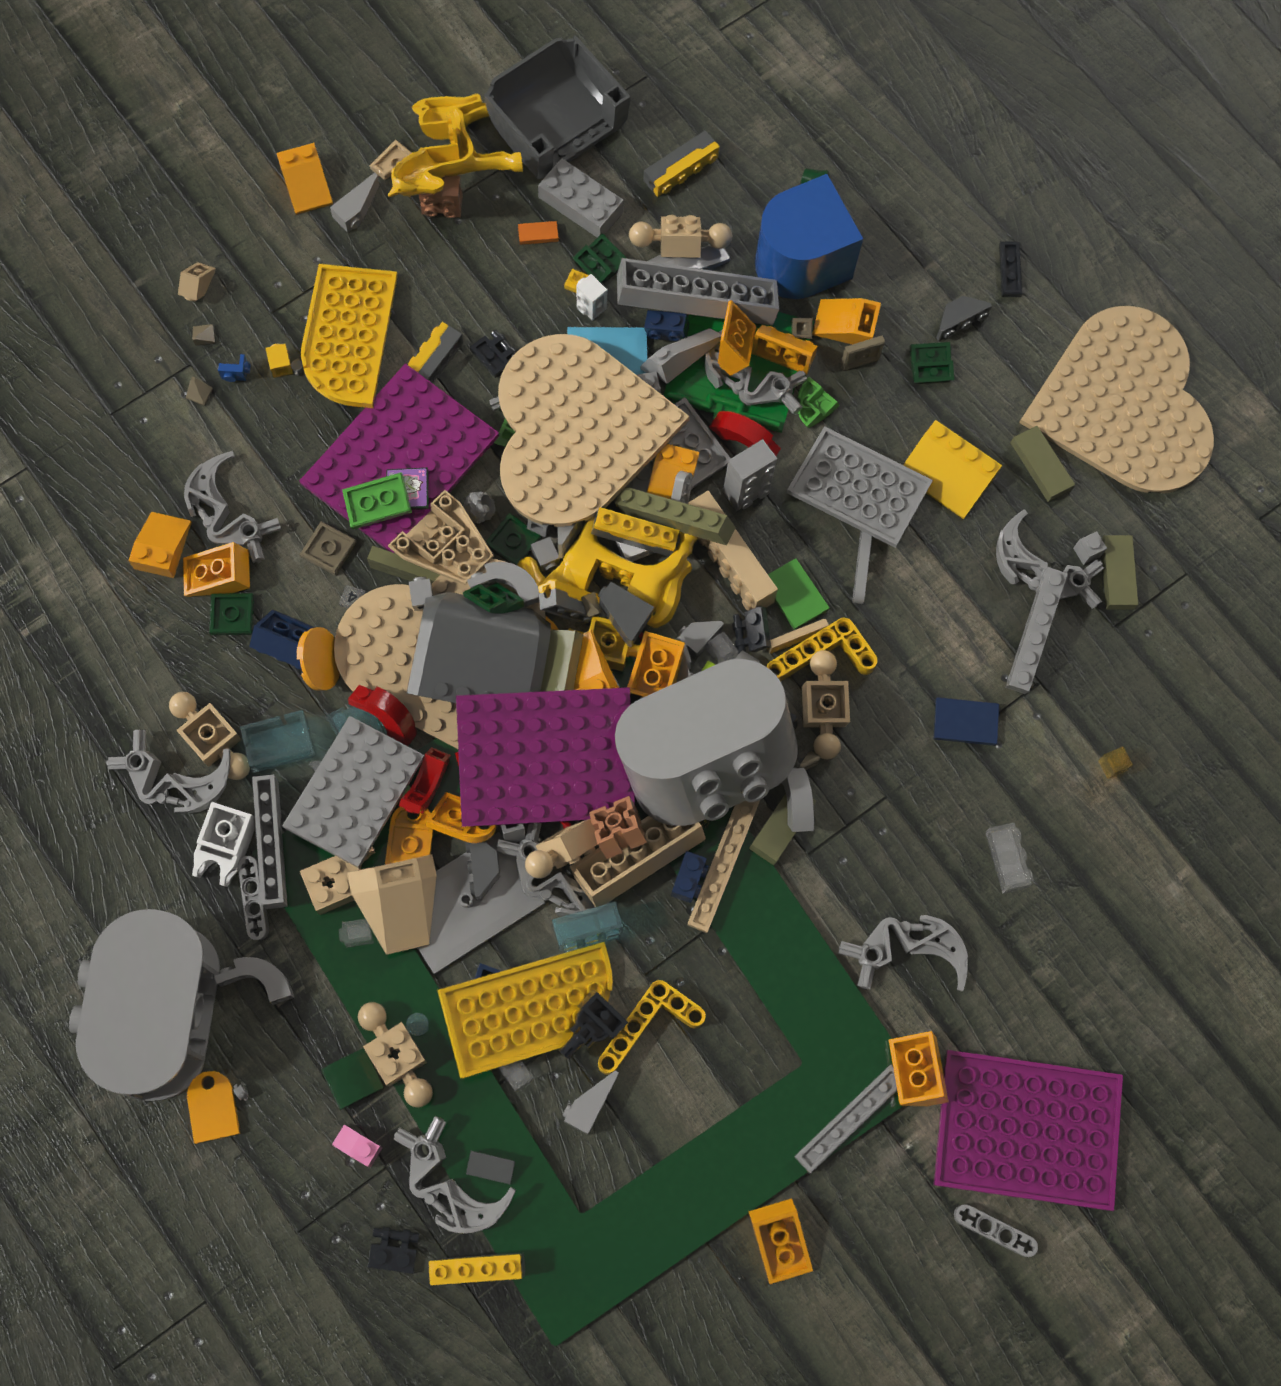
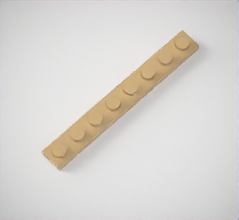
M760 800L756 802L744 801L735 805L687 923L688 926L708 933Z

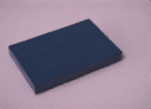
M937 697L935 699L933 739L996 746L999 704Z

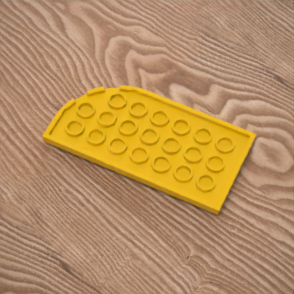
M327 264L318 265L301 347V360L303 370L310 384L329 400L348 406L373 408L398 278L397 272Z
M605 942L439 989L438 994L460 1078L562 1048L573 1035L570 1029L575 1024L576 1015L580 1010L577 1005L590 991H597L607 1002L609 1001L613 979Z

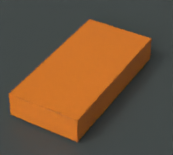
M557 221L518 224L520 245L558 242Z

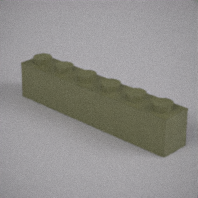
M625 487L621 491L615 502L616 506L625 515L680 530L679 532L726 546L736 528L727 515Z

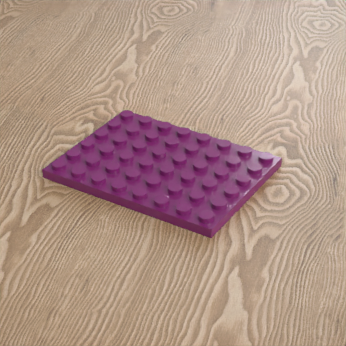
M404 364L375 396L373 408H364L299 482L349 521L342 489L386 477V469L427 467L429 470V509L412 510V513L358 528L387 551L395 553L388 547V544L402 531L407 534L431 511V503L444 490L448 493L453 490L499 437V432L410 366Z
M630 688L456 695L462 827L591 819L589 812L606 806L607 809L614 807L613 802L630 796L635 805L634 792L615 743L617 723L623 712L630 706Z
M946 1050L944 1080L949 1102L942 1103L940 1109L933 1186L1114 1211L1123 1075Z

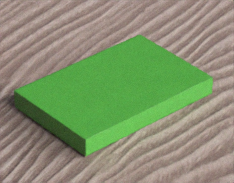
M401 472L342 489L350 527L353 530L412 513L404 476Z
M796 558L768 574L778 588L775 602L794 630L829 610V606Z

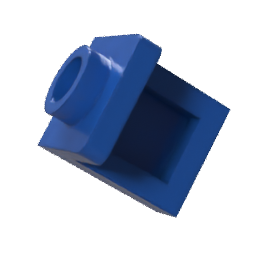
M240 354L239 364L219 363L218 372L221 379L228 382H235L236 380L246 381V376L250 373V362L247 361L245 354Z

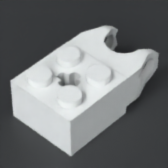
M211 802L196 842L198 844L194 852L192 876L201 878L211 864L218 863L220 865L219 884L228 887L232 878L239 871L238 863L240 859L246 855L256 828L255 816Z

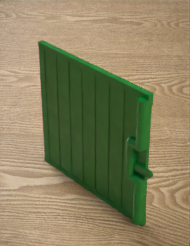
M778 312L772 327L785 334H792L791 318L799 317ZM690 314L687 337L707 329L719 332L723 330L725 319ZM754 323L756 325V331L760 328L761 325H765ZM798 338V339H801V340H803V341H805V340L809 341V340H810V338ZM751 353L748 367H752L748 391L754 392L770 371L782 373L787 378L797 373V371ZM705 354L666 386L663 396L670 402L677 403L686 398L693 408L713 413V419H715L719 411L734 412L752 419L766 429L782 433L789 410L783 402L746 405L740 400L739 394H734L732 388L724 382L722 386L716 389L708 380L705 372ZM729 377L735 383L740 381L738 378Z

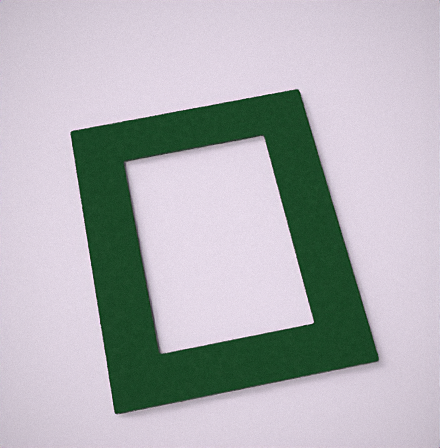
M630 656L626 659L623 672L611 669L620 688L627 687L635 664ZM630 695V705L641 698ZM437 738L417 750V752L425 755L433 747L451 755L440 786L427 808L431 813L446 792L460 797L459 766L455 756L458 749ZM420 767L418 768L417 772L415 773L414 777L409 783L410 787H412L419 773ZM401 799L373 844L375 853L362 863L361 870L385 865L390 822L393 813L400 807ZM635 802L640 819L643 820L648 817L639 804ZM734 807L729 808L728 812L717 820L704 819L699 822L706 839L688 850V852L707 858L705 865L709 867L705 878L700 877L698 885L703 886ZM408 812V818L417 819L420 813ZM288 830L282 833L288 907L284 908L367 1044L377 1037L373 1031L362 1028L358 1021V1012L366 1003L375 1002L384 1007L387 1016L385 1025L388 1030L401 1022L405 1025L427 1062L413 1072L417 1078L425 1079L430 1083L433 1095L427 1105L419 1108L413 1107L404 1098V1088L406 1085L403 1080H399L393 1086L423 1135H426L435 1116L443 1118L447 1122L438 1142L442 1144L446 1155L441 1164L449 1178L453 1179L470 1198L487 1204L500 1201L507 1194L510 1187L516 1189L511 1203L495 1224L482 1231L496 1254L524 1252L526 1276L522 1279L512 1280L553 1346L562 1343L744 1217L749 1211L754 1210L806 1174L808 1171L794 1156L889 1065L893 1066L889 1039H892L776 868L749 849L755 838L748 830L711 922V927L802 1061V1064L585 1213H580L491 1070L460 1078L438 994L439 988L415 949L412 948L386 955L355 900L319 915L314 908L300 871L335 855ZM434 830L433 839L442 833ZM255 850V851L252 853V856L255 857V858H257V859H258V851ZM685 853L669 863L677 876ZM328 881L325 886L332 888V883H335V881ZM693 897V900L696 903L698 898ZM393 1050L391 1052L392 1055L390 1056V1058L393 1057L395 1060H397L399 1058L398 1053H400V1050ZM898 1091L891 1095L827 1158L900 1109L902 1106L899 1102ZM471 1151L515 1161L511 1183L506 1184L467 1175Z

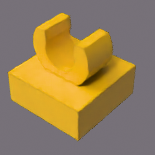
M572 269L564 284V289L576 293L577 283L589 275Z

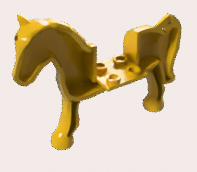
M479 94L467 97L444 96L425 98L412 105L414 113L419 115L422 132L432 139H449L450 144L420 148L417 152H412L398 162L391 171L393 187L388 196L393 197L398 194L403 196L436 194L444 188V181L441 179L444 176H456L489 169L523 172L521 152L509 154L500 151L490 154H478L474 150L472 141L466 132V127L478 119L490 117L486 104L482 102Z
M593 517L586 521L583 531L565 553L562 563L546 578L540 572L537 561L532 557H525L519 560L517 566L523 568L532 576L537 586L547 583L548 580L557 579L561 583L572 584L573 587L582 588L586 591L599 566L600 573H602L601 575L608 580H613V578L621 580L620 583L628 587V592L654 607V612L656 611V613L647 624L650 627L658 628L668 623L677 609L683 579L692 571V565L687 558L692 554L694 543L698 540V537L679 532L680 543L667 559L655 565H642L633 563L600 544L597 536L591 534L595 519Z

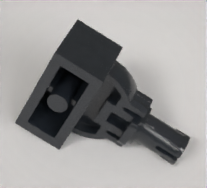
M591 990L577 1005L580 1010L576 1015L575 1024L570 1029L573 1035L559 1050L568 1060L571 1059L582 1045L584 1046L585 1044L589 1048L594 1042L602 1041L607 1037L614 1039L628 1024L597 991Z

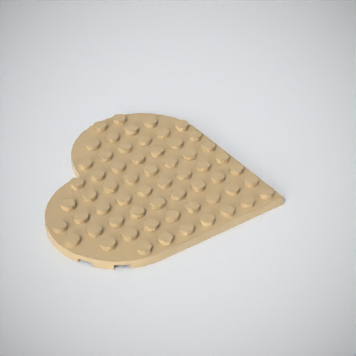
M1118 306L1105 309L1093 315L1082 325L1019 422L1029 429L1038 426L1047 440L1123 485L1145 493H1169L1192 483L1207 466L1214 446L1213 429L1208 415L1199 402L1183 390L1189 375L1190 360L1182 336L1162 316L1150 310L1134 306Z
M569 334L549 335L536 339L513 355L505 366L499 382L498 396L500 407L507 423L515 431V434L507 443L501 458L500 477L503 489L512 506L524 517L543 525L544 523L555 525V527L572 526L573 523L583 520L587 521L596 516L599 507L606 508L686 425L690 417L594 342Z
M490 559L487 563L505 561H501L498 559ZM483 566L478 572H483V574L486 573L487 571L485 566ZM442 575L432 583L434 595L446 592L463 594L464 591L470 589L468 582L464 585ZM500 583L501 586L519 596L514 588ZM387 585L369 591L348 608L338 625L334 653L340 675L353 692L358 685H361L371 690H375L378 686L391 693L411 713L416 728L458 749L456 703L407 693L423 610L414 611L409 585ZM540 602L526 607L533 609L546 619L545 611L540 610Z

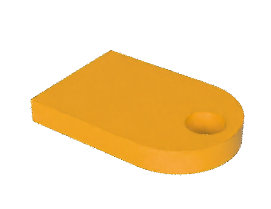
M448 792L444 794L426 820V827L469 843L484 842L490 839L496 831V825H487L490 827L488 829L479 828L480 826L462 827L461 799L459 796Z
M401 806L396 809L390 822L385 865L431 854L434 830L426 827V820L431 814L428 809L424 814L420 813L417 819L408 818V811Z
M207 1071L197 1075L191 1081L187 1090L194 1144L239 1135L238 1115L233 1086L230 1080L225 1075L215 1071ZM207 1077H212L214 1079V1086L207 1090L203 1087V1081Z

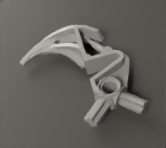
M720 342L705 353V372L708 380L716 389L722 386L723 382L732 388L734 394H739L740 400L746 405L783 402L792 414H797L802 409V406L792 393L793 388L807 381L804 371H799L788 378L782 373L770 371L755 391L749 392L748 384L752 367H746L730 376L718 364L719 352H715V350L719 351ZM729 377L738 378L740 381L735 383Z
M230 451L215 456L203 464L201 463L194 469L185 484L184 498L191 517L196 516L195 506L203 520V525L207 528V536L210 541L217 544L235 542L238 545L247 546L252 562H262L261 560L265 559L260 546V542L263 539L262 536L282 530L278 518L258 524L254 518L243 513L220 530L230 511L228 504L217 490L215 477L218 467L228 459L233 458L234 453ZM199 502L214 508L215 516L208 517L204 509L200 507ZM254 531L252 535L246 536L247 532Z
M1024 509L1014 516L1004 529L1001 530L997 540L996 558L1002 575L1010 584L1018 583V578H1020L1029 585L1031 590H1036L1037 592L1043 571L1047 568L1048 562H1044L1030 553L1020 541L1018 525L1028 514ZM1096 559L1083 570L1078 566L1067 565L1063 572L1068 574L1060 599L1080 594L1092 609L1097 607L1102 601L1089 586L1091 585V579L1104 569L1102 562ZM1016 568L1033 570L1036 577L1031 579L1023 572L1021 573L1016 570ZM1073 579L1079 580L1081 585H1076Z
M133 730V751H130L126 757H108L106 765H108V770L127 769L138 797L142 802L153 804L158 801L161 804H181L184 807H175L174 813H198L209 808L211 802L215 803L222 795L227 785L226 782L230 770V749H223L221 764L210 775L192 778L177 773L173 775L167 773L152 789L161 761L153 753L146 751V730ZM139 758H141L142 762L141 765L138 767L137 761ZM177 788L188 799L183 801L180 798L171 797L168 790Z
M529 823L526 838L520 841L519 844L498 840L497 852L516 856L523 892L527 896H540L542 900H549L559 906L566 907L567 909L555 908V913L558 916L571 919L584 918L599 912L610 903L608 902L599 909H596L578 882L561 872L537 887L532 886L531 882L534 877L526 871L525 861L527 856H525L523 850H537L536 845L539 844L538 838L542 823ZM552 889H562L571 903L567 904L563 899L553 895Z
M921 915L919 921L930 925L910 924L907 921L900 923L899 920L888 917L878 924L862 946L841 941L838 953L858 959L862 966L858 986L863 989H870L875 969H879L892 961L888 927H890L906 953L910 952L911 955L933 954L950 962L957 972V990L963 992L968 970L966 947L957 931L948 923L939 918ZM910 930H930L933 933L920 941L909 937ZM935 938H939V943L935 941ZM951 947L955 948V952L951 951ZM867 951H873L876 954V961H870L867 958Z
M435 1116L426 1135H420L419 1137L400 1127L394 1135V1140L411 1149L410 1190L413 1195L424 1198L427 1204H432L441 1214L445 1215L437 1214L435 1218L436 1224L456 1233H473L495 1224L508 1208L516 1189L510 1187L507 1194L500 1201L487 1204L470 1198L453 1179L429 1187H423L421 1181L446 1158L443 1146L438 1142V1139L447 1122L443 1118ZM423 1144L429 1148L428 1155H425L422 1151ZM440 1193L448 1197L452 1215L438 1200Z

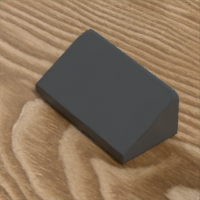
M471 1151L466 1174L510 1184L515 1161Z

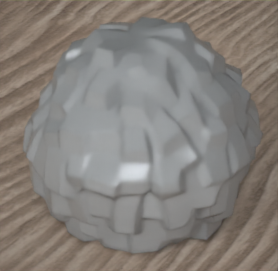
M483 492L470 493L463 505L472 522L477 524L490 520L496 511L494 500L487 493Z

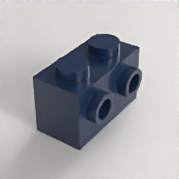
M647 310L644 329L648 339L679 341L687 338L690 323L685 313Z
M686 851L671 893L672 897L692 903L693 897L698 898L702 887L698 885L700 877L705 878L709 867L705 865L707 858Z

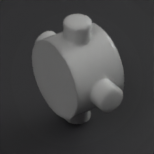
M299 358L291 363V368L295 375L298 376L304 371L302 361Z
M235 1084L233 1086L235 1088L233 1089L234 1093L240 1100L246 1101L248 1099L247 1091L241 1084L239 1086Z

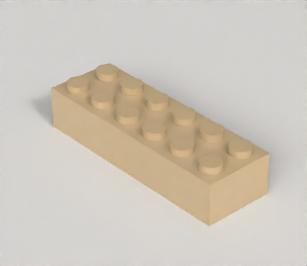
M709 490L688 502L689 505L725 515ZM736 529L727 546L698 537L699 543L702 546L705 545L708 549L710 559L713 562L716 561L720 566L719 570L722 576L728 578L731 582L730 586L736 595L739 594L743 599L742 604L747 611L759 606L768 607L774 603L778 588Z
M648 816L641 820L642 824H640L644 830L647 843L633 849L629 846L622 848L623 853L606 859L599 847L571 865V871L575 880L596 909H599L704 841L706 838L701 824L698 822L685 826L668 825Z

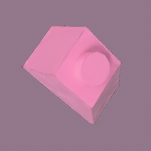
M346 1125L342 1127L332 1144L370 1168L382 1150L381 1146Z

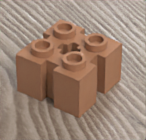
M460 176L442 177L444 188L441 192L436 194H419L423 215L433 217L438 213H444V216L448 218L461 217L463 195Z
M630 796L613 802L614 807L609 809L603 806L589 812L592 825L596 830L594 832L597 844L606 859L623 853L622 848L627 846L633 849L647 843L644 830L640 825L642 823L638 810Z

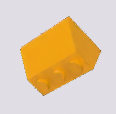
M732 300L728 302L718 356L720 368L725 370L730 376L749 366L756 332V325Z
M761 325L755 334L752 354L797 372L804 371L805 375H807L818 346L810 341L798 339L792 334L780 332L772 326Z
M929 1031L889 1039L900 1105L932 1106L948 1103L938 1042L934 1033Z

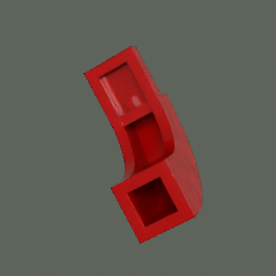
M719 411L709 427L721 440H735L749 448L763 439L775 456L781 450L772 440L773 435L767 429L752 419L738 413Z
M358 685L348 698L349 705L377 717L385 726L387 736L409 746L417 735L415 721L411 713L401 701L378 686L375 690H371Z
M431 747L425 753L419 773L410 790L401 798L399 806L405 808L410 813L424 814L440 786L451 755Z

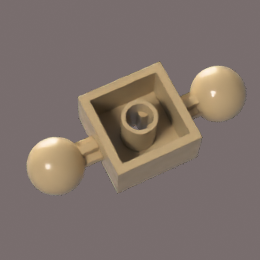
M668 215L666 217L661 216V229H653L646 222L635 223L630 228L629 238L637 247H646L652 241H661V257L700 258L701 242H709L714 248L723 249L731 243L732 231L729 226L723 223L714 224L709 230H701L700 217Z
M821 650L816 652L810 660L811 670L818 676V681H806L802 685L803 727H820V735L814 741V751L820 758L828 760L836 757L841 749L840 740L833 734V727H845L850 723L848 681H830V675L837 667V660L831 652ZM823 701H825V704L829 705L828 708H826L822 704Z
M178 692L169 701L170 712L175 717L180 719L186 718L188 721L176 731L209 767L219 758H223V749H231L241 741V738L211 703L197 712V703L194 696L188 692ZM208 733L212 734L209 738L206 736ZM230 750L228 778L232 780L243 779L250 771V761L244 754L233 753Z
M591 819L566 827L537 844V850L531 852L525 861V868L528 874L534 878H544L551 873L554 866L559 869L568 863L571 865L579 861L581 855L584 854L585 856L595 851L594 846L598 844L594 832L596 830L592 825Z
M375 1002L366 1003L358 1012V1021L362 1028L373 1031L377 1038L363 1046L388 1087L402 1079L406 1085L404 1088L406 1102L418 1108L427 1105L433 1095L432 1087L428 1081L417 1078L413 1072L427 1063L402 1022L388 1030L385 1025L387 1016L384 1007ZM393 1050H400V1053H398L399 1058L397 1060H395L393 1057L390 1058V1056L392 1055L391 1052Z

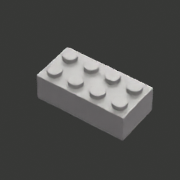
M562 158L538 185V196L541 200L597 238L602 233L605 235L624 210L623 199Z
M763 439L728 460L723 493L736 511L741 508H748L757 498L762 499L770 492L777 457Z

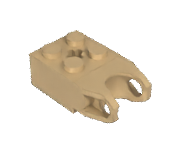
M373 846L371 847L364 861L375 853ZM334 856L300 871L314 908L319 915L354 901L347 873L361 870V866L357 868ZM328 881H335V883H332V888L325 886Z

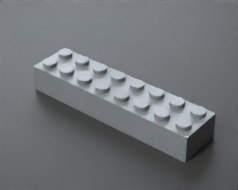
M626 258L621 259L617 273V299L619 305L725 319L728 302L732 300L753 323L772 326L779 311L777 281L774 279Z

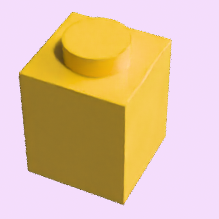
M274 344L271 347H267L266 352L273 378L293 374L286 344Z

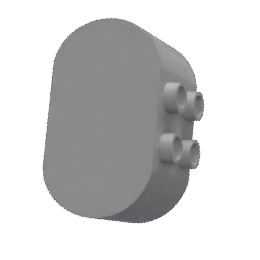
M732 659L721 662L635 701L623 712L615 731L616 748L639 806L652 819L675 826L692 825L704 819L717 820L723 817L729 808L741 802L761 800L770 789L778 786L786 779L795 765L798 754L797 740L784 688L780 680L766 666L747 659Z
M155 909L127 913L106 927L93 947L91 960H83L80 964L78 985L86 989L83 1005H75L71 1011L69 1030L71 1033H77L76 1051L83 1070L91 1080L106 1090L137 1100H165L179 1095L188 1089L191 1081L203 1069L217 990L214 975L219 974L220 962L211 942L201 933L194 930L182 918L172 913Z

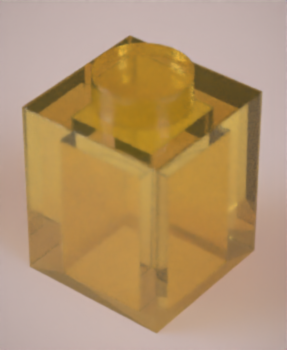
M1123 746L1104 754L1098 760L1107 779L1121 774L1133 766Z

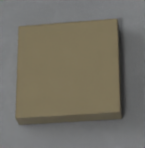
M883 335L846 346L840 363L842 371L878 361L885 343Z
M321 521L301 551L300 557L336 576L357 541Z

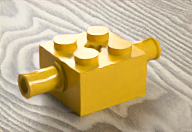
M597 616L592 617L589 631L592 630L610 669L623 672L626 659L629 656L637 657L640 645L633 644L630 648L609 619Z

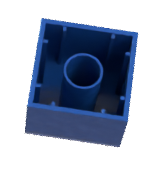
M828 174L779 193L770 200L764 209L755 257V269L758 277L777 281L778 296L788 299L807 298L853 279L863 237Z

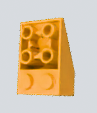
M863 298L821 299L812 335L852 345L872 339L881 303Z

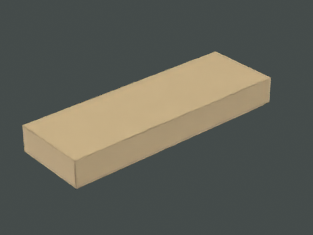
M822 619L770 640L771 647L767 649L772 654L802 642L829 626L826 619Z

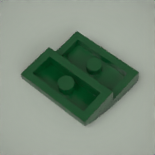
M602 233L589 246L586 244L573 257V260L588 275L592 274L603 284L618 273L621 259L626 257Z
M950 342L910 345L914 383L954 381Z
M498 583L487 588L478 584L463 592L464 597L489 613H508L524 607V599Z
M364 1048L321 1069L340 1110L384 1088Z

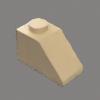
M197 262L183 270L180 275L178 295L184 296L189 301H196L203 297L216 268Z

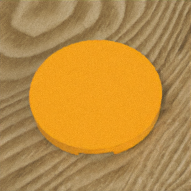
M323 627L311 628L304 632L297 647V659H300L303 672L301 676L305 683L316 691L331 689L337 683L340 676L334 653L335 638Z

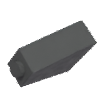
M610 582L608 587L604 586L598 595L600 597L599 606L627 646L631 648L652 617L654 607L615 583Z

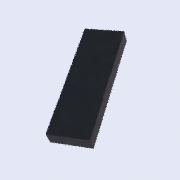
M1000 241L1001 297H1021L1020 242Z

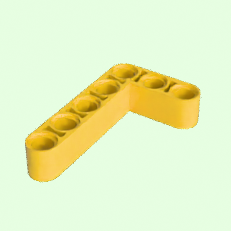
M840 618L767 664V668L777 669L780 672L777 677L781 682L810 664V660L816 652L821 650L831 651L840 645L860 674L868 675L873 672L877 664V656L854 623L848 618ZM838 627H846L848 632L842 633ZM828 637L831 643H824L821 638ZM856 643L860 649H852L850 644ZM804 648H812L814 653L807 654ZM793 658L797 664L791 665L787 662V659ZM862 660H869L872 666L863 665Z
M662 980L653 982L626 1019L628 1024L631 1022L638 1023L640 1030L637 1033H631L627 1028V1024L612 1039L598 1060L599 1070L605 1075H610L617 1070L661 1007L691 1028H698L704 1023L706 1017L704 1010ZM661 986L665 989V995L658 997L654 994L653 989ZM674 999L681 1000L683 1008L680 1010L674 1009L671 1001ZM649 1004L653 1012L645 1015L640 1010L641 1006ZM691 1012H698L701 1015V1021L698 1023L692 1022L689 1014ZM624 1040L627 1043V1048L624 1051H618L614 1046L615 1042ZM605 1058H610L614 1061L612 1069L606 1070L602 1067L601 1063Z

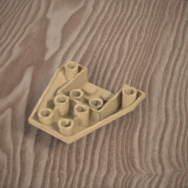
M446 490L431 503V511L407 534L402 531L388 544V547L403 560L464 585L473 574L477 573L493 557L492 552L462 504Z
M432 854L347 873L351 894L386 955L429 945L437 877Z

